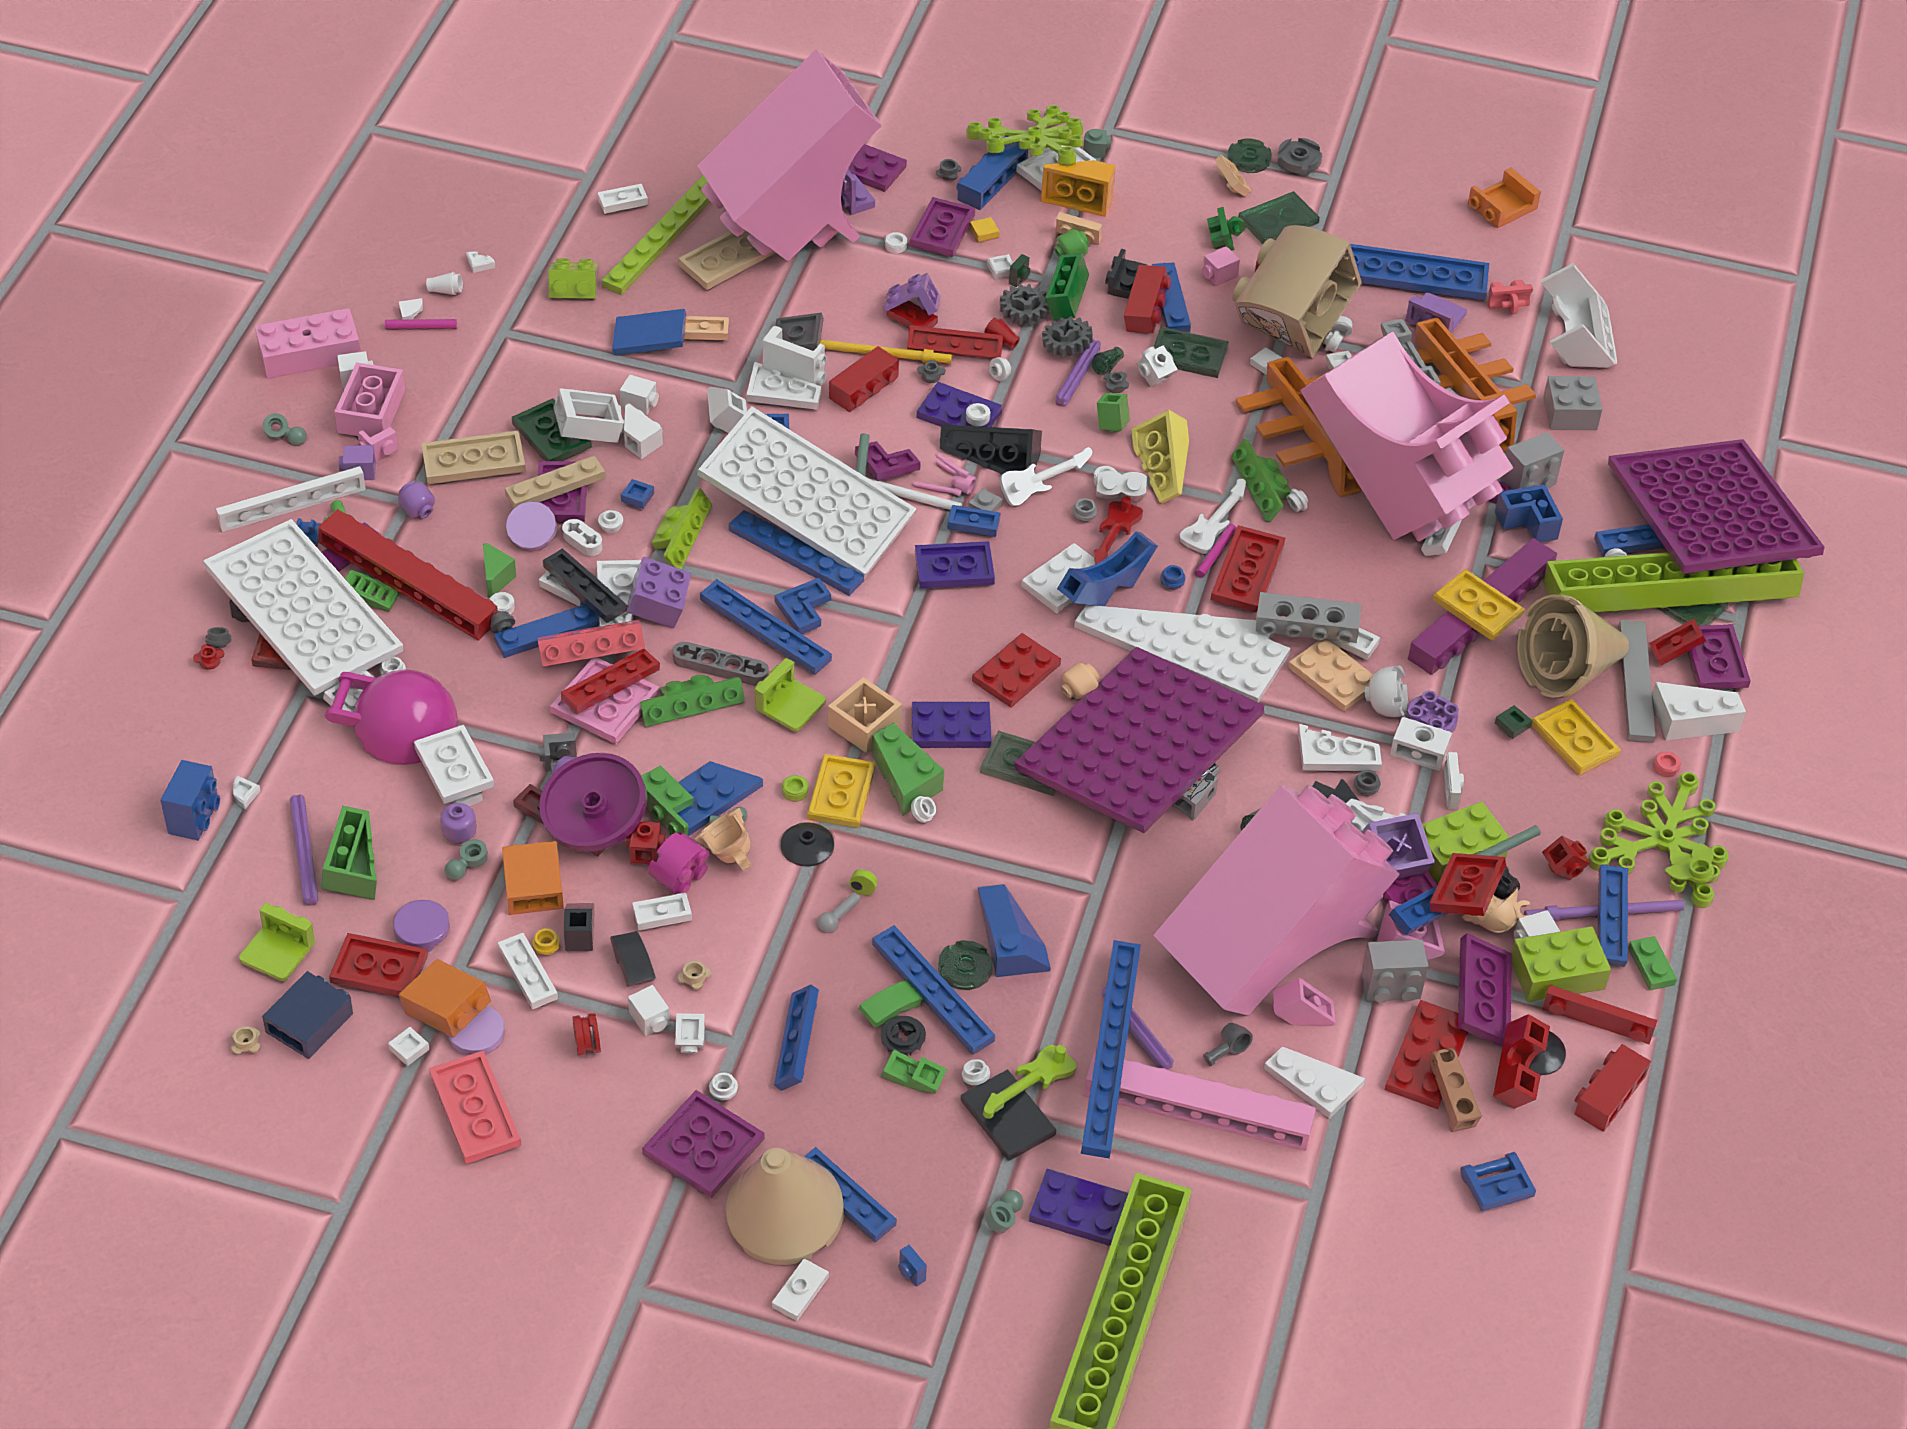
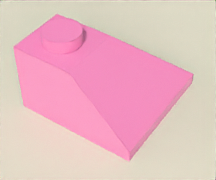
M1389 900L1377 942L1423 940L1427 960L1442 956L1445 951L1438 919L1405 935L1389 916V913L1401 904Z

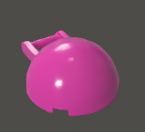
M406 669L391 671L377 678L351 672H342L338 679L340 685L331 708L327 709L325 718L332 723L354 727L357 737L363 744V749L377 759L403 765L422 762L414 748V741L458 726L456 706L445 687L437 679L426 673ZM350 687L363 690L355 703L354 712L342 710Z

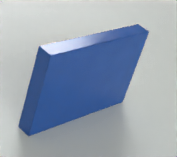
M685 309L616 317L612 345L613 354L621 355L683 347L687 316Z

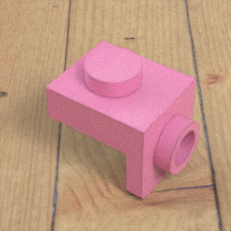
M391 427L372 437H369L363 430L358 432L359 442L357 445H374L376 461L398 450L396 432Z

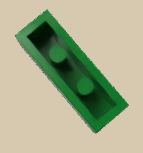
M1082 253L1060 255L1045 297L1053 320H1060L1061 317L1068 319L1070 316L1075 318L1089 278V272Z

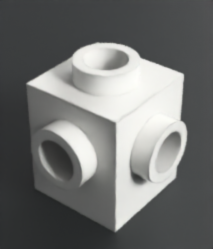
M1164 345L1157 349L1154 347L1148 348L1142 353L1143 357L1137 362L1140 374L1145 377L1150 387L1170 379L1178 370L1173 362L1172 355L1166 351Z

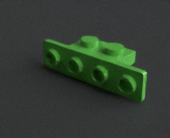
M1243 439L1231 457L1241 476L1246 481V485L1265 521L1271 522L1283 508V503L1280 499L1287 500L1286 496L1290 494L1291 489L1288 486L1287 479L1279 469V464L1272 458L1257 456L1249 440Z
M699 674L692 676L691 680L668 682L666 686L659 688V697L640 702L644 724L648 727L743 703L745 698L741 679L735 677L714 682L709 676Z
M661 765L641 775L647 790L646 809L651 813L653 819L659 821L667 829L670 836L676 832L680 834V831L688 836L689 826L677 813L693 805V796Z

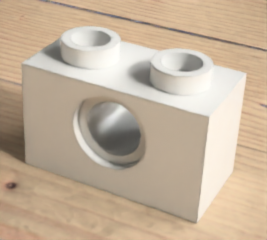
M1402 717L1393 738L1390 756L1440 771L1449 749L1452 732Z

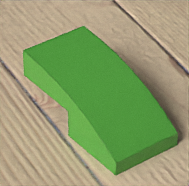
M905 980L876 993L860 1004L858 1009L874 1027L884 1025L889 1019L898 1016L900 1012L919 1007L923 998Z
M893 1050L881 1077L911 1089L936 1094L947 1069L924 1057H921L918 1062Z

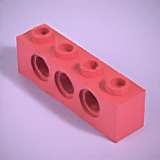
M640 620L538 637L543 667L645 649Z

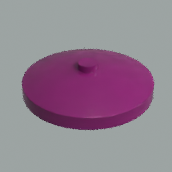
M609 753L582 755L562 765L546 782L540 797L541 819L550 836L562 846L576 851L590 852L603 850L624 840L639 825L647 806V790L638 770L626 759Z

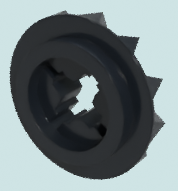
M910 1016L893 1017L883 1025L881 1030L882 1044L886 1045L888 1052L896 1050L900 1053H908L911 1056L913 1051L921 1050L922 1044L926 1039V1031L922 1023ZM899 1030H901V1032L904 1033L905 1036H908L907 1042L903 1041L902 1038H899Z

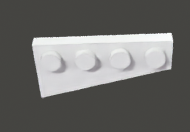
M641 560L597 561V579L628 605L634 575ZM624 612L608 623L599 617V626L632 621L633 614Z

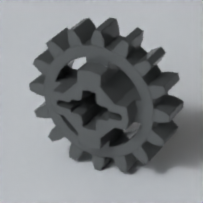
M1019 283L1018 288L1011 285L1010 291L1004 290L1003 295L1000 296V312H1003L1004 318L1010 317L1011 323L1018 321V324L1022 325L1023 322H1026L1028 326H1031V321H1034L1038 324L1040 323V318L1046 319V315L1049 313V307L1045 299L1046 291L1039 292L1040 287L1031 288V284L1025 287Z
M1072 316L1068 319L1061 317L1059 322L1051 321L1052 326L1046 325L1045 331H1042L1043 347L1047 349L1048 353L1053 352L1054 356L1062 354L1063 358L1067 355L1074 357L1075 352L1084 353L1083 348H1090V343L1093 342L1092 326H1089L1088 321L1082 322L1080 317L1076 320H1073Z

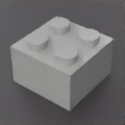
M1548 376L1543 398L1550 430H1597L1602 413V405L1595 376Z
M1548 432L1507 448L1506 457L1513 466V469L1501 476L1500 481L1506 483L1510 490L1544 484L1547 489L1551 488L1557 483L1565 450Z
M1423 940L1368 942L1361 972L1366 1002L1412 1001L1421 999L1429 967Z

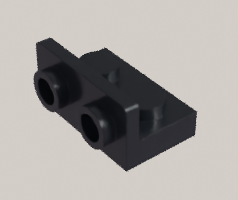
M1121 249L1119 255L1113 258L1112 271L1108 270L1105 284H1108L1109 295L1129 299L1138 266L1147 264L1125 259L1126 250Z

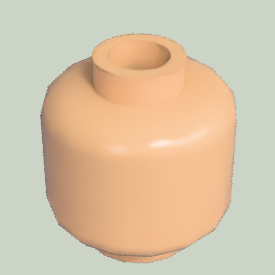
M1079 662L1062 674L1063 685L1061 690L1069 699L1074 697L1080 701L1087 693L1098 687L1100 677L1089 663L1083 664Z

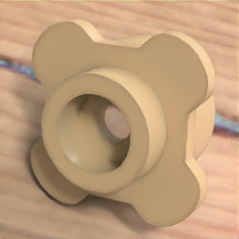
M690 961L684 965L683 972L678 975V980L680 983L691 985L693 989H701L704 980L711 976V971L709 968H705L703 963L699 961Z
M243 1026L232 1033L234 1045L231 1049L234 1054H241L242 1052L256 1053L259 1051L260 1044L258 1043V1038L260 1037V1031L258 1029Z

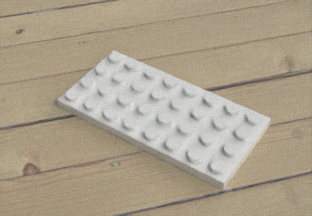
M752 406L702 464L697 473L699 477L822 554L831 557L835 562L863 574L864 579L916 512V508Z
M292 519L203 560L204 568L314 696L339 684L338 679L342 672L359 674L403 652V644Z

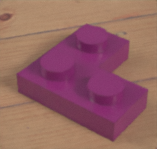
M877 441L869 443L866 469L876 481L920 470L921 462L910 449L887 454ZM855 446L856 457H858L859 446Z

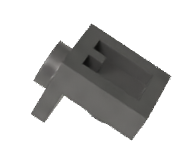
M575 732L543 735L544 746H539L540 762L545 761L546 771H551L550 759H561L564 756L577 757Z

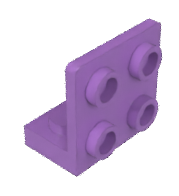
M847 170L841 190L842 207L846 208L851 215L874 208L875 199L857 176Z
M928 273L923 275L916 274L909 278L908 282L904 285L896 284L888 289L883 309L886 312L918 296L917 302L922 310L926 309L928 315L937 312L941 296Z
M1427 292L1422 298L1412 296L1409 300L1405 321L1416 326L1418 322L1438 317L1452 333L1467 314V309Z

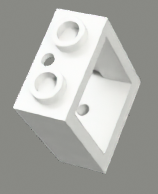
M559 388L554 404V412L561 437L618 443L620 434L624 433L625 420L622 419L621 406L618 405L615 395ZM576 414L605 417V419L576 416Z

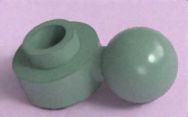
M273 413L264 419L263 429L269 438L281 439L286 436L289 443L294 446L305 443L307 439L305 430L301 427H288L286 418L281 414ZM278 424L280 429L273 431L271 429L272 425Z
M471 839L463 843L460 847L461 858L452 859L447 862L444 869L445 875L450 880L457 881L465 876L467 866L475 868L483 865L488 859L485 843L478 839Z
M1016 1190L1004 1192L1000 1201L994 1202L986 1209L985 1220L987 1225L998 1233H1003L1012 1227L1015 1223L1014 1213L1018 1212L1023 1206L1022 1195Z

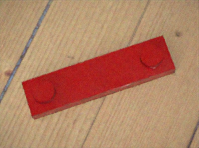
M910 325L907 349L916 351L928 349L934 350V353L994 359L997 357L1001 358L1004 337L997 334Z
M641 649L561 692V700L578 714L659 671L660 662L646 649Z
M1552 985L1548 987L1542 1007L1543 1010L1555 1015H1562L1649 1045L1657 1024L1656 1019Z

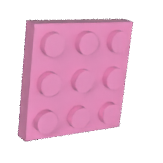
M598 657L592 658L565 689L612 664ZM642 679L578 714L561 700L560 694L550 705V711L554 715L617 744L642 715L640 702L657 697L659 695V686Z

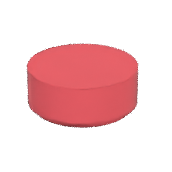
M1661 752L1655 757L1653 767L1659 775L1673 777L1680 770L1681 760L1672 752Z

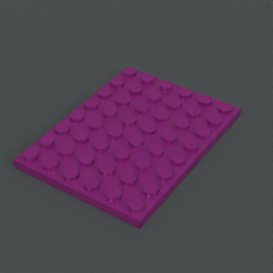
M1744 439L1612 455L1608 458L1609 467L1683 574L1764 564L1774 561H1787L1797 558H1810L1823 555L1825 546Z
M1136 647L1098 683L1099 685L1096 689L1087 693L1014 762L1015 770L1133 829L1145 833L1264 714V705Z

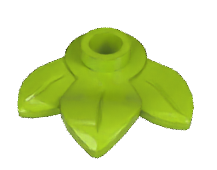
M1702 843L1695 846L1692 854L1671 850L1670 863L1672 866L1666 868L1665 872L1676 880H1691L1696 883L1709 882L1714 877V867L1712 866L1713 853Z

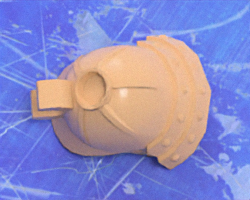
M740 807L714 820L701 830L694 839L706 848H710V851L725 863L737 862L744 871L752 865L747 858L751 844L749 834L742 819V812Z
M1517 887L1510 896L1503 900L1493 895L1485 916L1462 914L1461 917L1464 921L1472 922L1476 925L1479 924L1491 932H1507L1519 918L1526 917L1520 913V907H1527L1530 905V902L1522 900L1517 903Z

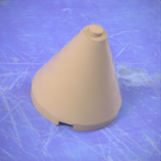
M1547 595L1535 601L1525 613V616H1529L1525 628H1519L1517 652L1522 673L1529 685L1536 686L1541 691V695L1546 697H1568L1575 694L1625 657L1629 650L1628 639L1622 632L1581 602L1567 595Z
M772 1148L759 1157L735 1181L726 1204L727 1223L733 1239L735 1238L743 1247V1251L752 1258L773 1265L801 1263L803 1259H811L812 1254L823 1246L827 1248L836 1238L844 1217L842 1192L834 1176L821 1164L782 1148Z

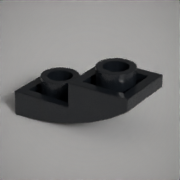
M638 931L610 937L617 964L621 963L627 987L655 980L656 977L649 955Z

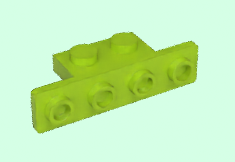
M701 488L695 489L688 505L674 506L666 511L652 541L656 550L667 548L663 557L670 566L682 569L712 507V503Z

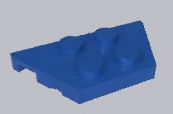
M709 761L678 782L693 796V805L677 814L688 824V836L708 824L711 815L720 816L763 787V779Z

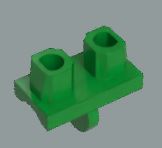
M1224 207L1217 208L1218 216L1207 218L1213 247L1215 249L1226 245L1231 251L1235 250L1232 235L1239 236L1245 230V221L1236 216L1228 220L1226 219Z

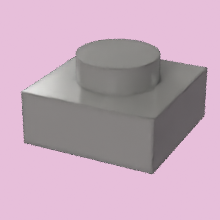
M982 488L970 500L968 507L996 512L1002 506L1003 499Z

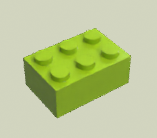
M1483 801L1426 822L1422 826L1435 861L1427 871L1438 885L1443 875L1442 870L1446 868L1452 853L1475 855L1510 837ZM1506 851V852H1504V853H1502V854H1500V855H1498V856H1500V857H1505V859H1506V856H1507V852H1508V851Z
M1593 926L1514 940L1511 951L1512 966L1527 1002L1544 1000L1549 985L1577 994L1604 990L1606 988L1611 968Z

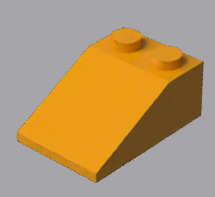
M1095 160L1079 161L1069 165L1060 163L1044 164L1041 202L1106 217L1113 201L1116 165Z

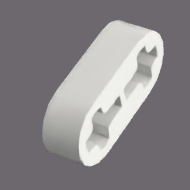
M570 519L563 524V539L586 556H596L601 553L603 545L602 537L599 533L578 519Z

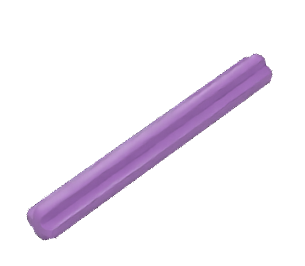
M301 794L293 795L290 798L303 902L305 905L316 904L318 902L305 799Z

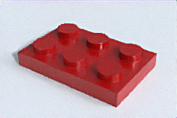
M1021 633L972 675V682L1012 708L1061 665V658L1024 633Z
M1452 853L1430 901L1431 912L1485 916L1505 870V857Z
M347 933L329 975L330 983L399 997L398 994L421 974L428 957V951L425 948Z

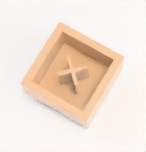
M864 677L828 706V727L866 754L873 749V735L892 723L898 727L902 723V703Z

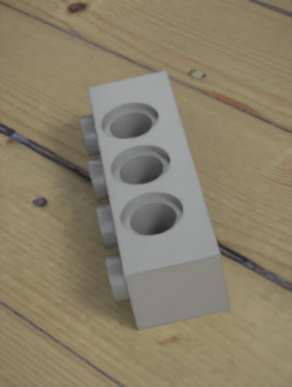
M1260 592L1256 631L1265 634L1275 633L1291 637L1301 636L1316 640L1326 639L1342 643H1357L1362 604Z

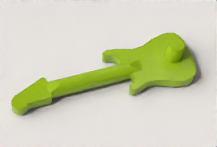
M1048 1045L1044 1047L1033 1062L1017 1067L1015 1075L1026 1074V1076L1000 1093L991 1094L984 1107L983 1116L989 1119L992 1118L995 1112L1004 1107L1005 1102L1038 1081L1043 1083V1089H1047L1053 1081L1072 1076L1076 1072V1062L1066 1054V1048L1062 1045Z

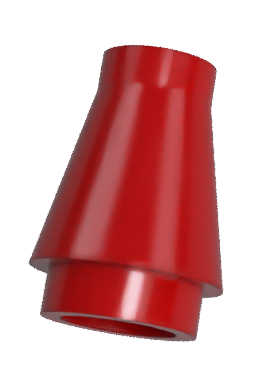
M993 318L987 324L984 333L1003 335V345L1014 349L1020 341V337L1002 319Z

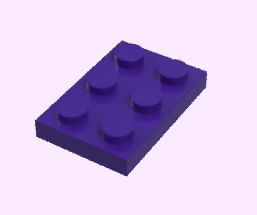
M937 382L918 408L916 418L940 427L941 424L973 426L966 420V409L972 404L980 403L990 409V420L981 427H992L1002 412V405Z
M989 541L915 545L920 589L995 584Z
M912 702L913 741L920 748H991L990 702Z
M1046 1169L1029 1215V1222L1110 1246L1128 1193Z

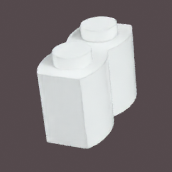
M1115 471L1100 472L1097 474L1096 496L1105 500H1113L1119 497H1130L1131 501L1142 500L1146 495L1147 476L1139 472H1128L1123 475Z

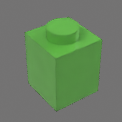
M1103 394L1097 402L1099 429H1105L1110 432L1123 430L1130 421L1127 394Z

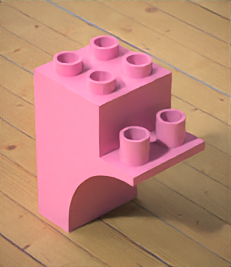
M816 49L697 165L708 181L701 190L719 209L723 206L725 207L726 211L720 216L723 224L737 237H740L745 231L749 232L750 234L747 236V239L763 256H767L773 250L789 261L810 240L822 248L838 232L854 243L860 236L842 211V185L855 155L882 125L845 73Z
M1394 332L1367 346L1300 390L1393 540L1412 532L1417 542L1442 527L1446 529L1469 515L1468 509L1475 504L1479 506L1501 493L1503 489L1497 479L1513 469V466L1499 446L1507 437L1493 416L1495 412L1509 404L1506 396L1502 395L1490 400H1472L1449 392L1430 379L1413 362Z
M1280 785L1153 936L1224 1010L1249 1016L1279 982L1309 958L1339 942L1353 938L1373 939L1378 934L1379 930L1366 916L1383 898V893L1400 875L1386 861L1393 850L1374 832L1367 830L1363 834L1359 829L1350 824L1357 816L1356 813L1335 795L1331 794L1327 799L1310 785H1307L1301 793Z

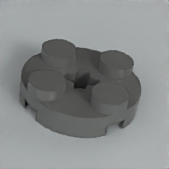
M1298 138V141L1291 142V139H1287L1278 148V166L1297 173L1301 177L1308 176L1310 172L1316 170L1321 165L1322 153L1320 152V147L1312 140Z

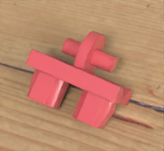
M1522 279L1514 280L1510 286L1504 287L1500 281L1492 282L1489 289L1488 307L1489 309L1508 308L1510 314H1516L1518 307L1530 305V295L1533 292V287L1531 284L1525 285Z

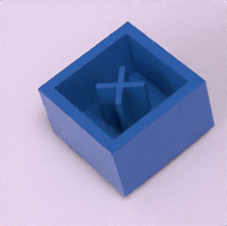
M186 760L180 761L160 800L168 834L199 841L203 831H207L210 825V817L213 811L218 810L221 800L220 795L217 793V779L214 778L212 766Z

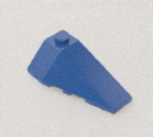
M1005 884L978 887L996 977L1050 971L1051 967L1045 944Z

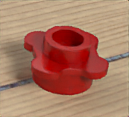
M204 644L200 652L193 656V660L195 663H200L203 669L211 670L219 666L220 658H223L225 654L222 649H215L212 645Z

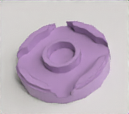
M530 501L518 505L511 511L507 518L506 529L510 540L522 550L535 551L544 548L550 540L552 541L556 534L557 524L555 516L549 507L539 502Z
M486 1006L454 1038L448 1035L449 1041L453 1048L461 1054L469 1055L468 1053L474 1054L483 1050L485 1054H488L502 1043L504 1021L499 1012Z

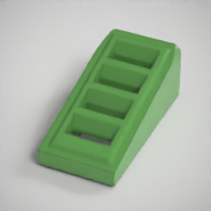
M350 570L345 578L370 607L390 612L400 595L398 591L357 571ZM383 595H387L384 601L381 600Z

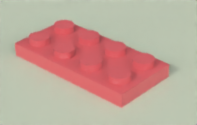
M484 1050L429 1068L431 1079L466 1164L521 1146V1139Z

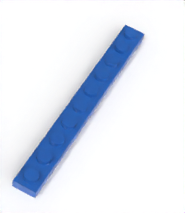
M1113 941L1081 1154L1110 1159L1141 944Z

